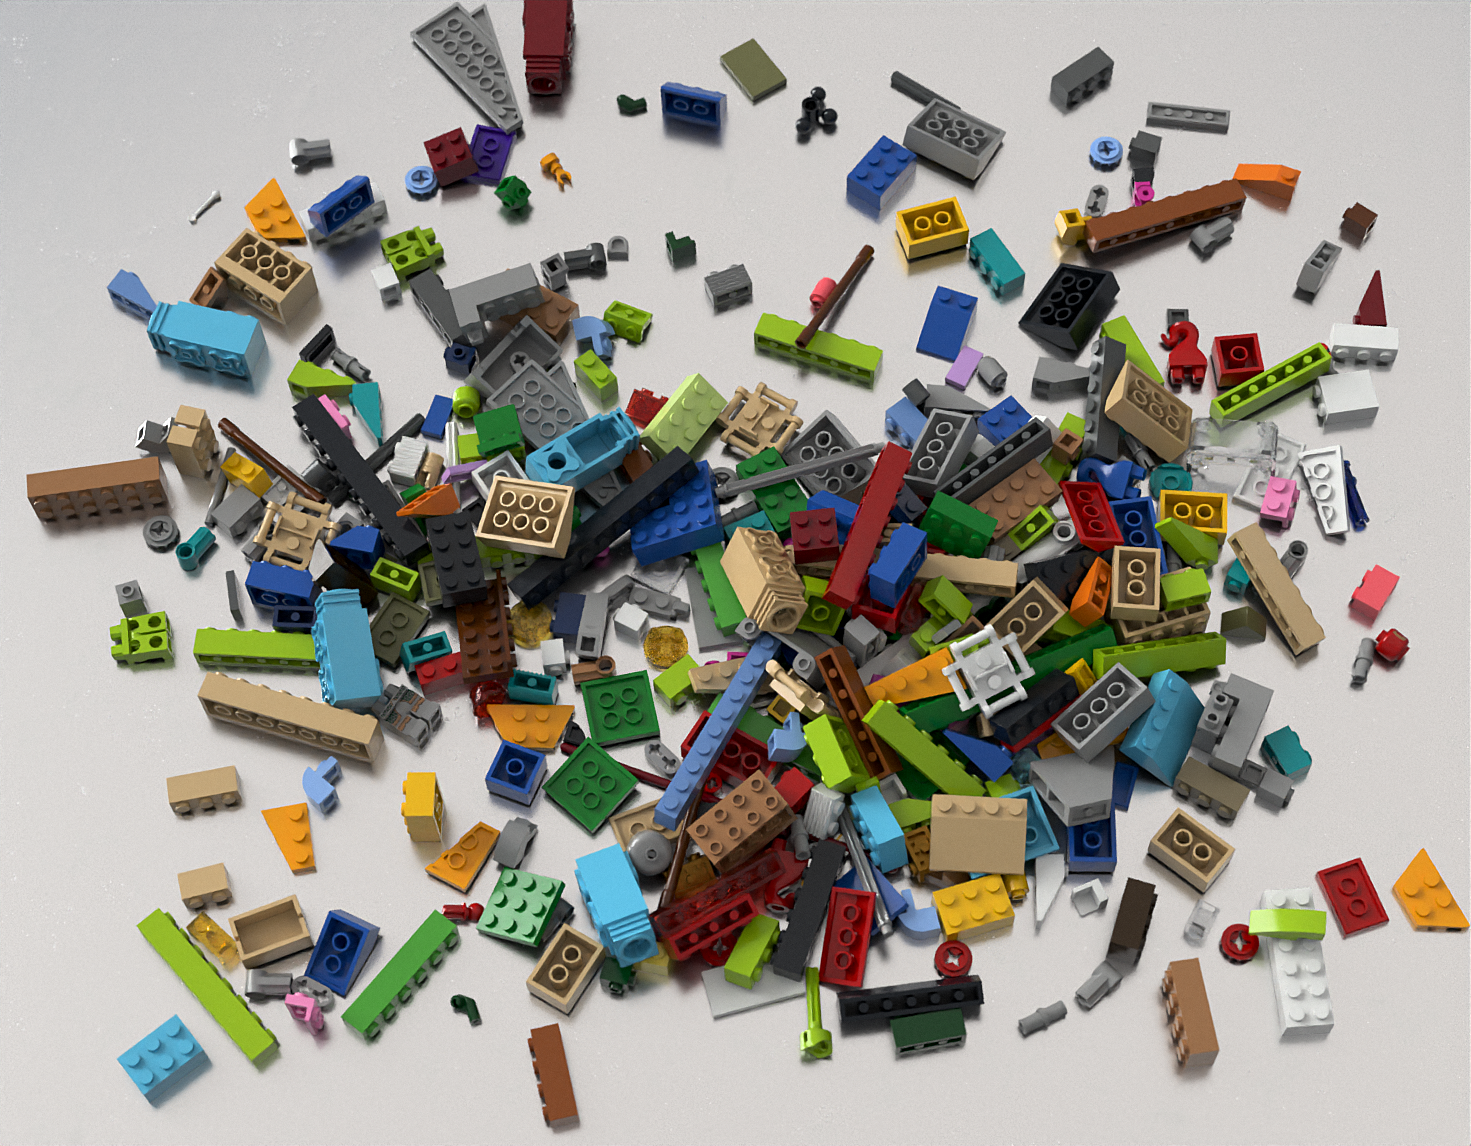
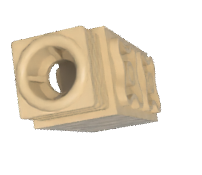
M737 527L720 563L747 617L757 620L756 623L759 625L760 630L793 634L808 607L804 597H802L805 587L776 532L756 530L751 527Z

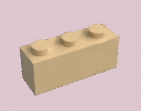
M235 765L166 778L169 804L173 812H187L191 808L196 807L209 808L213 804H230L242 799L239 774Z

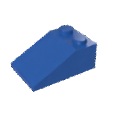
M937 286L916 350L955 362L977 312L978 298Z
M949 728L942 730L993 782L1014 763L1010 759L1013 755L1001 744L996 746L993 742Z
M341 909L329 911L304 976L321 983L337 993L346 995L372 951L380 927Z

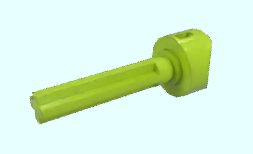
M807 967L805 974L808 1030L803 1031L799 1035L800 1050L807 1051L817 1058H824L832 1054V1034L830 1031L822 1029L818 967Z

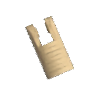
M433 452L426 453L415 485L419 483L421 486H425L426 491L435 486L444 462V458L441 455Z

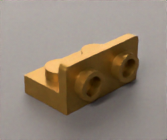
M926 825L904 834L909 861L908 867L912 876H917L920 883L925 881V874L933 872L929 870L930 831Z
M700 852L687 856V861L683 863L676 887L675 899L717 882L707 855H700ZM671 863L669 864L668 868L662 872V875L665 877V880H667Z

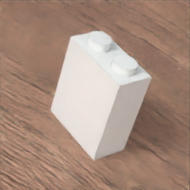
M1369 370L1319 376L1316 385L1313 386V395L1315 398H1318L1319 402L1318 412L1320 417H1323L1325 424L1374 418L1377 415L1380 406Z

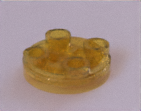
M518 602L511 608L512 620H507V622H512L513 637L517 640L533 645L550 632L552 615L544 603L540 602L530 611L521 602Z
M673 626L651 628L644 640V655L647 661L654 667L660 669L670 668L688 654V641L683 630Z

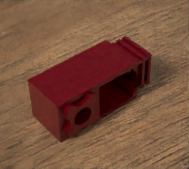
M524 0L522 16L524 27L523 60H526L525 78L527 92L561 94L562 82L566 80L567 72L571 71V39H573L574 25L573 0Z

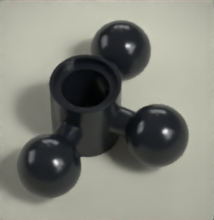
M814 87L810 92V97L802 101V118H799L795 123V128L800 134L808 133L811 130V124L816 123L820 117L828 125L834 124L838 119V114L834 109L820 110V103L826 98V91L822 87Z

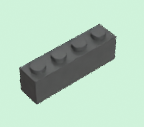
M429 269L409 280L412 294L449 345L452 346L453 342L464 346L468 344L459 326L449 289L446 290L443 287L444 283L438 274L435 275Z

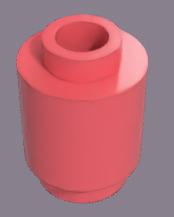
M824 277L818 281L809 297L815 308L820 309L837 286L833 279Z

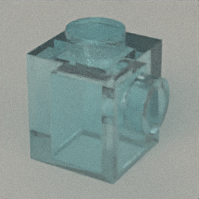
M1030 748L1020 749L1012 757L1011 760L1014 763L1008 769L1014 774L1013 778L1020 784L1029 785L1030 762L1041 759Z

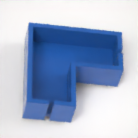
M707 460L695 463L699 473L669 497L670 505L651 511L630 529L632 551L641 566L725 540L719 498L716 497L715 488H717L716 476Z

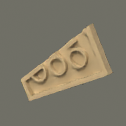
M746 657L689 669L688 675L694 692L724 693ZM770 674L757 694L776 692L769 686L774 680Z

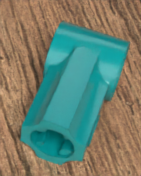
M200 527L187 542L177 546L175 553L182 569L192 570L196 568L199 564V558L216 540L215 535L209 529Z

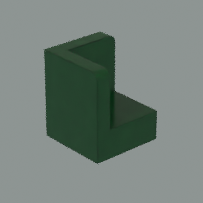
M673 231L665 234L666 247L672 261L696 254V243L689 236L676 239Z

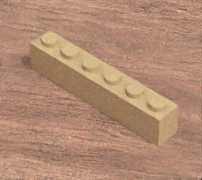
M1257 522L1235 532L1227 539L1295 655L1312 648L1324 640L1326 637L1323 628L1316 622L1311 608L1304 602L1299 588L1292 582L1287 568L1278 559L1276 550L1269 544L1264 530L1259 527Z

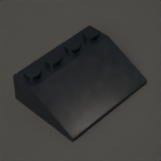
M1061 263L1018 323L1021 327L1060 347L1078 350L1118 294L1120 287L1112 271Z

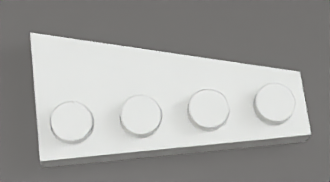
M1337 445L1298 452L1297 454L1303 464V470L1317 503V509L1326 534L1335 535L1350 532L1342 446Z

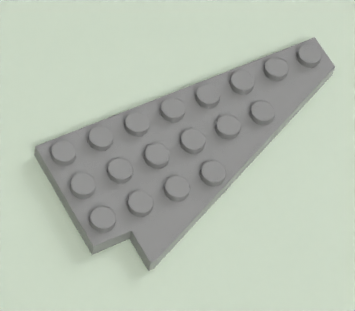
M457 1L410 32L411 38L507 135L523 125V118L485 3L469 13Z
M531 359L486 400V404L492 410L514 404L523 437L536 450L589 419L562 360L546 372ZM613 470L580 489L600 508L622 491Z

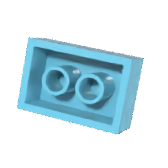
M877 785L852 794V805L849 806L854 818L852 821L856 832H860L862 835L861 841L864 848L871 851L870 857L873 865H878L881 872L885 873L908 864L904 834Z
M175 1014L119 1056L117 1060L150 1103L209 1057L177 1014Z

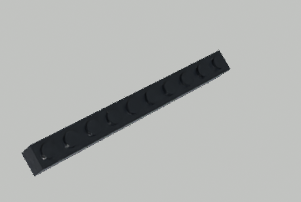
M312 394L294 405L292 409L295 416L292 418L299 428L303 427L305 429L303 432L308 441H314L316 444L314 447L321 457L325 456L327 458L326 464L332 472L336 470L338 473L337 478L342 486L347 485L349 487L348 492L354 501L358 500L361 503L359 507L364 515L371 516L372 525L383 532L384 535L382 537L389 547L392 545L396 549L394 553L400 562L404 560L408 567L429 555L431 551L426 539L409 517L397 516L396 512L402 508L317 397Z
M679 446L674 448L571 532V539L565 558L542 555L510 581L507 585L514 596L529 611L696 476L699 470L693 459Z

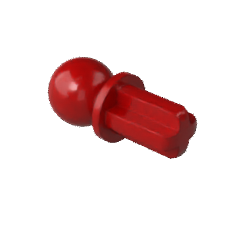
M461 903V905H443L442 915L447 919H460L461 921H465L466 917H468L471 921L477 922L481 918L484 907L479 903H472L468 907L466 903Z

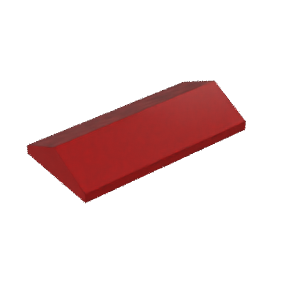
M1059 481L1058 485L1063 491V498L1082 544L1097 552L1124 544L1123 537L1101 483Z
M832 887L819 968V981L863 987L876 892Z

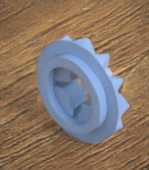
M1100 137L1091 144L1090 155H1092L1093 161H1098L1100 165L1108 164L1110 166L1112 163L1117 164L1119 159L1122 158L1123 147L1115 138ZM1104 147L1107 149L1108 152H1110L1109 156H1107L1105 152H1103Z
M428 166L414 167L405 176L407 189L412 191L413 194L420 193L422 196L426 192L431 193V190L436 188L438 181L433 169ZM421 176H423L424 179L422 185L419 184Z

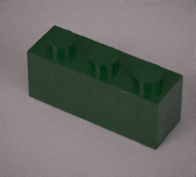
M961 1007L936 1012H920L910 1017L898 1015L893 1018L894 1020H890L889 1029L895 1055L966 1042L967 1032Z

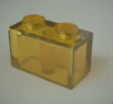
M204 911L186 926L190 936L221 966H224L238 953L235 940Z

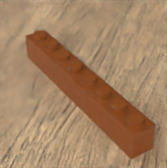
M1236 178L1223 180L1214 185H1205L1200 189L1188 190L1175 196H1167L1162 200L1149 201L1141 206L1129 207L1120 212H1111L1099 218H1091L1086 221L1082 234L1092 253L1240 211L1243 209L1247 197Z

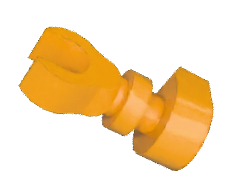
M550 153L541 159L540 166L545 171L550 170L552 174H555L558 185L564 188V183L561 179L567 178L571 183V174L562 169L563 167L559 163L560 160L557 155Z

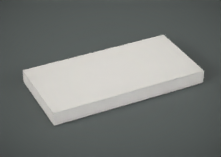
M1266 428L1232 500L1261 511L1270 476L1291 480L1300 462L1297 453L1304 452L1307 444Z
M771 960L769 963H765L762 977L759 982H755L752 990L725 981L724 966L701 972L713 1018L804 995L803 981L797 982L773 974V965H770Z

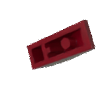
M1380 270L1375 271L1357 314L1353 316L1354 325L1387 326Z

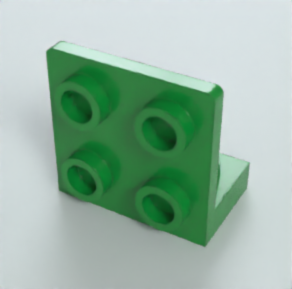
M514 404L473 416L480 442L477 445L478 453L484 458L525 446Z

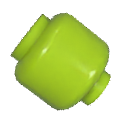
M471 386L457 388L453 393L452 408L454 412L463 418L476 415L480 410L481 396L479 391Z

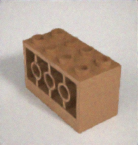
M758 770L690 825L686 831L726 878L798 818L769 780Z

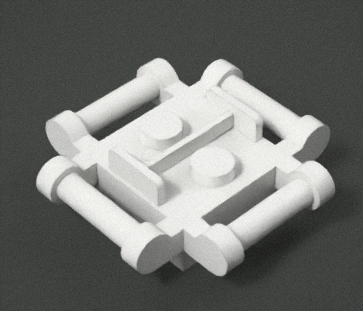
M989 624L984 627V630L959 643L954 642L949 645L956 661L943 668L942 672L944 676L948 677L961 703L959 706L962 711L978 704L984 717L989 719L993 717V713L1018 700L1023 701L1028 698L1020 681L1036 673L1033 667L1030 668L1016 641L1018 638L1015 632L998 640L993 626ZM987 638L989 639V644L963 657L962 651ZM1006 644L1009 645L1022 671L1018 674L1015 673L1013 665L1002 648ZM958 669L972 695L970 699L955 672ZM1013 686L1014 693L988 706L986 699Z

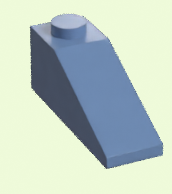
M121 269L106 287L111 299L149 319L156 310L157 305L141 283L140 278L133 272L128 273Z

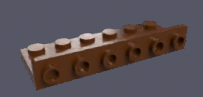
M500 569L496 570L497 579L485 580L487 600L456 606L464 684L514 677L513 667H517L516 654H511L512 651H515L514 638H509V636L513 635L512 622H507V620L512 619L510 607L505 606L510 605L508 591L504 592V590H508L506 576L501 577Z

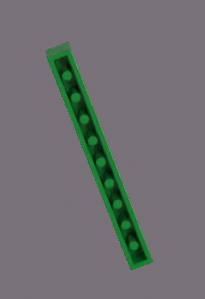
M1102 623L1025 655L1024 657L1030 668L1033 667L1036 674L1020 681L1022 687L1027 691L1054 669L1065 672L1082 658L1091 668L1093 666V649L1118 646L1113 629ZM1011 661L1015 673L1022 672L1017 661ZM1011 686L986 699V702L989 706L1014 693L1015 690ZM964 689L968 698H972L969 689ZM955 691L921 698L899 708L902 717L907 715L916 723L914 727L919 732L924 730L927 733L945 729L950 723L955 721L967 720L974 713H982L978 704L962 711L959 706L961 703Z

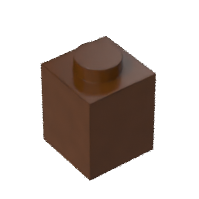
M1356 202L1352 208L1348 207L1344 212L1342 228L1364 240L1374 228L1378 214Z

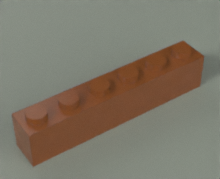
M846 646L832 647L814 657L870 777H877L880 781L904 770L895 750L861 721L873 705Z

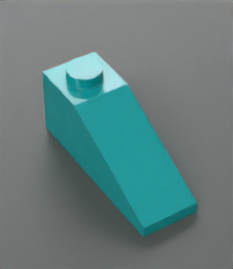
M378 382L353 384V393H349L350 406H354L357 416L378 447L384 444L379 384Z

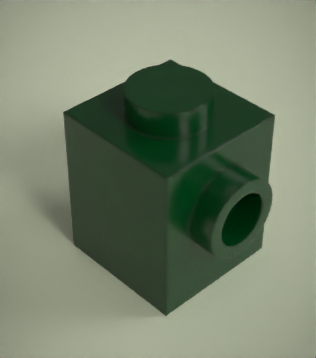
M606 956L599 977L601 986L608 987V990L614 993H622V991L628 993L630 985L634 986L637 978L634 964L621 968L618 959Z

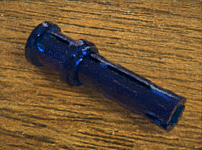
M1344 460L1348 505L1353 514L1355 524L1361 526L1368 523L1370 519L1356 488L1357 479L1353 477L1349 468L1351 466L1350 461Z

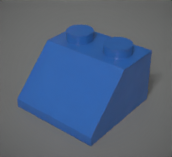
M370 525L365 527L356 526L330 541L331 547L366 571H372L379 558H383L385 552L380 530Z

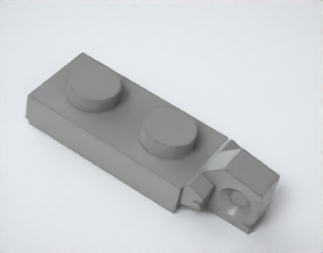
M635 586L632 588L628 604L638 605L649 615L666 619L676 618V615L689 616L690 604L682 602L681 598Z

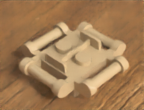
M763 382L757 385L753 394L749 393L746 388L738 386L734 397L715 419L719 425L726 428L720 437V441L725 444L730 443L750 454L751 457L771 447H775L781 456L784 452V446L795 431L800 429L804 423L798 416H792L798 401L788 399L769 389L767 384ZM762 395H764V396H766V397H768V398L774 400L775 402H777V403H779V404L785 406V407H786L785 410L783 411V410L779 409V405H778V404H776V403L772 402L771 400H769V399L763 397ZM741 400L746 401V404L733 421L730 420V415ZM789 425L788 428L785 430V432H784V433L782 434V436L780 437V439L777 441V443H775V441L778 439V437H779L780 434L783 432V430L786 428V426Z
M292 491L287 496L285 507L269 501L266 507L268 510L259 533L253 539L254 544L268 549L262 561H267L280 567L283 565L290 566L299 571L308 570L316 541L319 538L323 540L326 530H329L325 542L330 545V541L336 538L337 533H340L343 527L338 523L328 521L333 506L328 503L321 504L300 497L298 493ZM297 504L321 512V516L317 518L293 510L294 505ZM275 514H281L272 533V540H266ZM275 553L301 561L302 563L299 565L275 557Z
M775 660L767 662L766 671L774 678L769 686L799 712L813 721L824 714L842 719L840 712L833 705L829 706L827 704L829 698L821 692L816 693L807 683L800 679L801 676L793 668L790 671H786Z

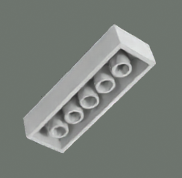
M1311 887L1265 890L1260 899L1261 909L1315 910ZM1266 937L1282 1036L1330 1033L1335 1023L1321 941L1298 938L1295 941Z

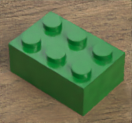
M938 490L918 529L926 532L927 542L955 556L979 559L990 541L999 520Z

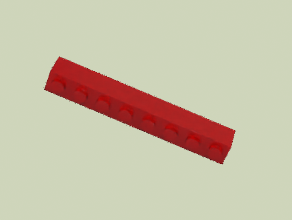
M890 441L882 448L822 599L845 610L852 604L856 605L861 595V592L858 591L860 585L863 586L868 578V573H866L867 567H871L876 557L873 552L875 547L878 548L883 539V536L880 534L882 529H886L891 517L888 516L890 510L893 511L898 499L895 496L897 492L902 490L905 483L903 476L909 472L912 466L910 461L912 452Z

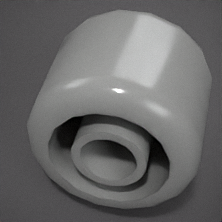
M655 830L637 832L627 845V851L636 871L644 875L654 876L662 873L668 868L672 860L673 850L670 842L663 834Z

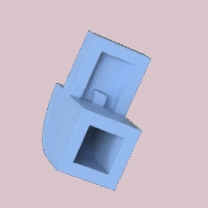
M584 316L572 320L576 341L582 343L592 341L595 354L599 358L606 359L612 357L610 351L612 350V344L608 336L614 335L615 332L608 322L593 316Z
M790 712L783 723V730L774 729L767 740L769 761L791 762L797 759L807 743L804 739L805 733L802 732L803 724L800 722L799 713Z
M332 756L327 760H323L318 765L316 771L308 766L302 778L303 789L309 802L322 813L338 798L336 789L329 782L338 774L341 768L338 761Z
M911 889L901 890V896L909 905L897 917V924L901 931L910 938L919 940L939 936L940 924L935 906L916 910Z

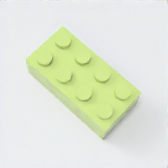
M699 373L687 376L642 432L640 442L659 461L677 446L688 454L728 402Z

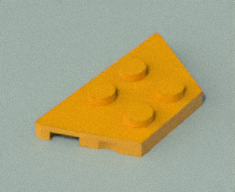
M272 178L244 207L253 228L269 242H288V239H300V242L307 241L276 179Z
M487 704V712L492 717L501 737L506 741L534 751L554 750L575 709V705Z
M1424 848L1421 849L1393 886L1395 894L1415 928L1469 929V922Z

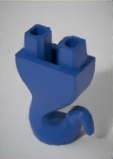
M1086 458L1078 466L1076 480L1077 482H1096L1090 478L1091 473L1095 472L1103 490L1109 496L1116 500L1132 499L1141 496V489L1132 487L1134 479L1144 481L1147 470L1131 461L1124 460L1108 465L1096 458Z

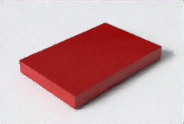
M1361 858L1317 871L1316 876L1344 937L1387 924L1390 921Z

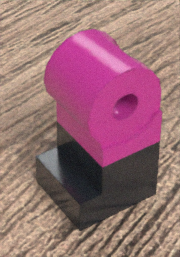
M1154 167L1134 168L1132 171L1131 183L1136 206L1144 205L1154 199L1155 192L1150 184H1153L1155 175Z

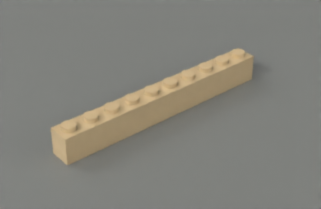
M839 545V551H840V552H841V549H842L843 545ZM792 546L790 560L798 575L822 578L831 577L837 560L795 565ZM875 547L873 554L876 557L873 563H877L882 549ZM941 553L927 554V559L914 577L910 587L925 588L928 581L944 575L963 593L1015 598L1018 563H1013L1009 560L993 561L987 558L974 559L966 556H946Z

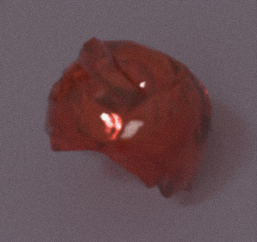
M496 680L478 682L471 689L469 695L473 715L481 719L483 717L489 718L490 714L487 712V704H503L507 690Z

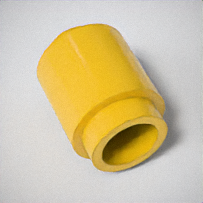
M1025 870L1024 875L1001 874L1008 897L1012 898V900H1020L1026 897L1029 887Z

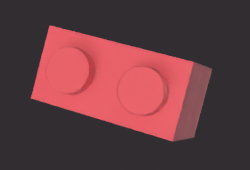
M1376 564L1373 570H1367L1362 578L1363 586L1361 588L1357 586L1351 598L1354 601L1351 608L1376 620L1396 588L1400 577Z

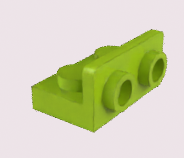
M614 300L605 310L603 320L612 326L616 335L640 343L643 331L651 323L653 314Z

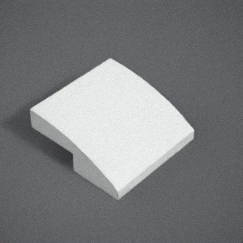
M290 465L287 466V468L290 471H292L295 475H297L300 479L307 483L304 480V478ZM279 475L272 481L273 485L260 497L266 504L271 501L284 507L290 491L298 493V496L305 498L303 494ZM295 504L293 510L302 512L305 507Z

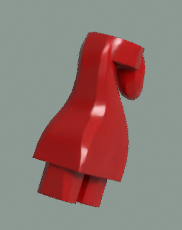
M1177 322L1170 327L1169 339L1165 334L1160 335L1167 347H1174L1168 357L1167 376L1171 377L1173 384L1184 383L1185 376H1192L1193 383L1202 384L1204 383L1208 363L1207 358L1197 346L1199 331L1192 322ZM1179 339H1184L1177 345Z
M775 838L771 848H769L766 860L770 881L765 888L764 901L767 908L771 910L789 912V909H793L794 903L797 902L794 901L795 892L787 894L785 898H781L778 894L796 885L801 880L805 866H808L809 858L798 860L795 850L794 853L785 851L787 841Z

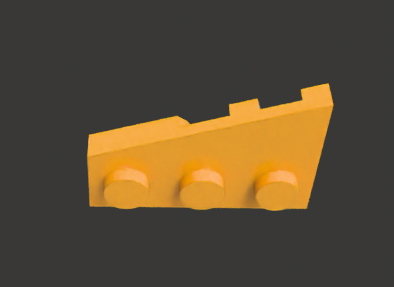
M307 803L262 810L261 813L292 873L315 870L316 865Z
M480 821L463 835L457 844L443 852L438 860L433 864L430 863L425 868V871L466 892L498 841L501 832Z

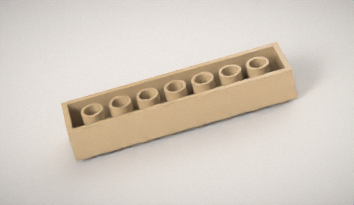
M207 672L197 695L205 713L208 715L375 762L384 740L379 721L372 715L365 714L362 716L347 708L342 710L334 708L333 705L326 702L316 703L305 696L295 697L287 691H274L263 684L253 685L242 678L232 679L221 672Z

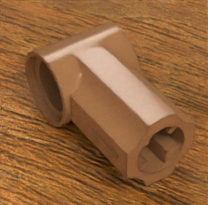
M603 655L596 661L571 665L574 685L617 676L615 661L608 655ZM604 667L611 668L609 671H601Z

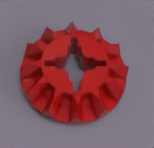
M1233 924L1227 927L1220 941L1223 951L1228 954L1229 958H1234L1238 961L1249 960L1256 954L1259 948L1258 936L1249 935V926L1245 924ZM1239 934L1242 942L1246 943L1242 946L1241 950H1239L1237 944L1233 943L1237 940Z
M730 934L724 938H717L712 941V945L701 950L703 959L709 965L725 966L737 944L736 938ZM719 941H721L722 947L726 948V950L722 951L721 957L718 956L716 950H713V948H717Z
M950 940L942 943L937 948L934 960L937 969L944 976L948 975L954 978L960 975L964 976L971 968L973 957L971 950L966 944L957 940ZM949 953L954 957L960 956L957 960L958 966L953 962L947 963Z

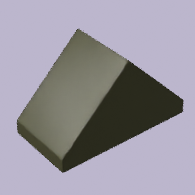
M1249 606L1223 612L1221 614L1220 635L1265 640L1267 618Z

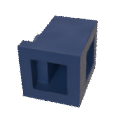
M453 342L451 347L445 349L443 355L448 369L466 375L473 371L479 359L477 348H469Z

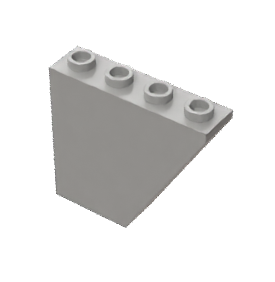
M1113 745L1106 746L1089 763L1085 762L1077 753L1030 762V784L1067 827L1110 817L1115 747Z

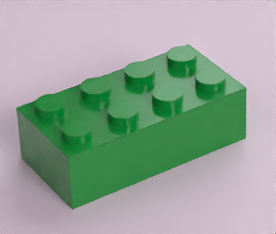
M771 447L736 464V474L739 480L787 466L775 447ZM791 479L747 491V496L755 502L759 512L764 510L781 543L788 538H792L790 512L806 511L808 501L796 480Z

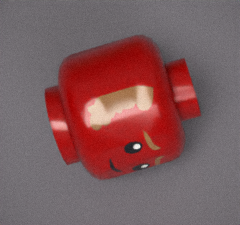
M1395 628L1390 629L1388 632L1383 630L1375 639L1378 642L1375 647L1376 651L1390 662L1394 660L1399 662L1410 649L1408 647V638Z

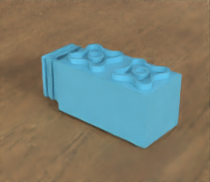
M159 301L156 310L151 315L147 328L148 337L153 349L165 350L171 354L172 358L179 362L187 361L200 367L208 366L218 371L233 372L239 376L246 375L252 377L266 343L259 319L250 315H238L232 311L225 312L178 301L177 305L165 304Z
M620 407L616 408V411H611L609 415L602 416L601 413H598L526 456L525 474L530 481L572 486L576 492L623 464V458L627 453L631 454L632 450H638L640 434L632 420Z
M335 589L322 592L315 602L317 620L311 628L315 646V658L317 662H320L321 668L318 672V677L322 689V702L329 703L334 708L341 710L343 708L372 707L383 693L379 661L374 656L367 608H362L360 604L359 589Z
M618 843L575 859L578 869L574 870L578 887L587 910L592 916L603 948L608 947L611 956H617L621 968L658 955L656 936L647 915H650L642 896L639 878L628 851L623 852Z

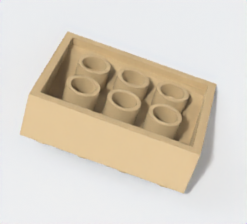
M1127 360L1106 400L1104 413L1110 420L1117 422L1126 432L1134 435L1143 445L1151 448L1160 458H1164L1169 463L1188 448L1193 409L1131 361Z
M495 475L476 537L487 547L565 558L571 539L575 488Z
M933 794L931 801L929 870L1024 875L1027 799Z

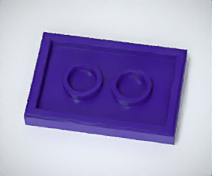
M476 124L470 147L479 171L464 178L500 185L514 145L516 131H512L507 135L501 128Z

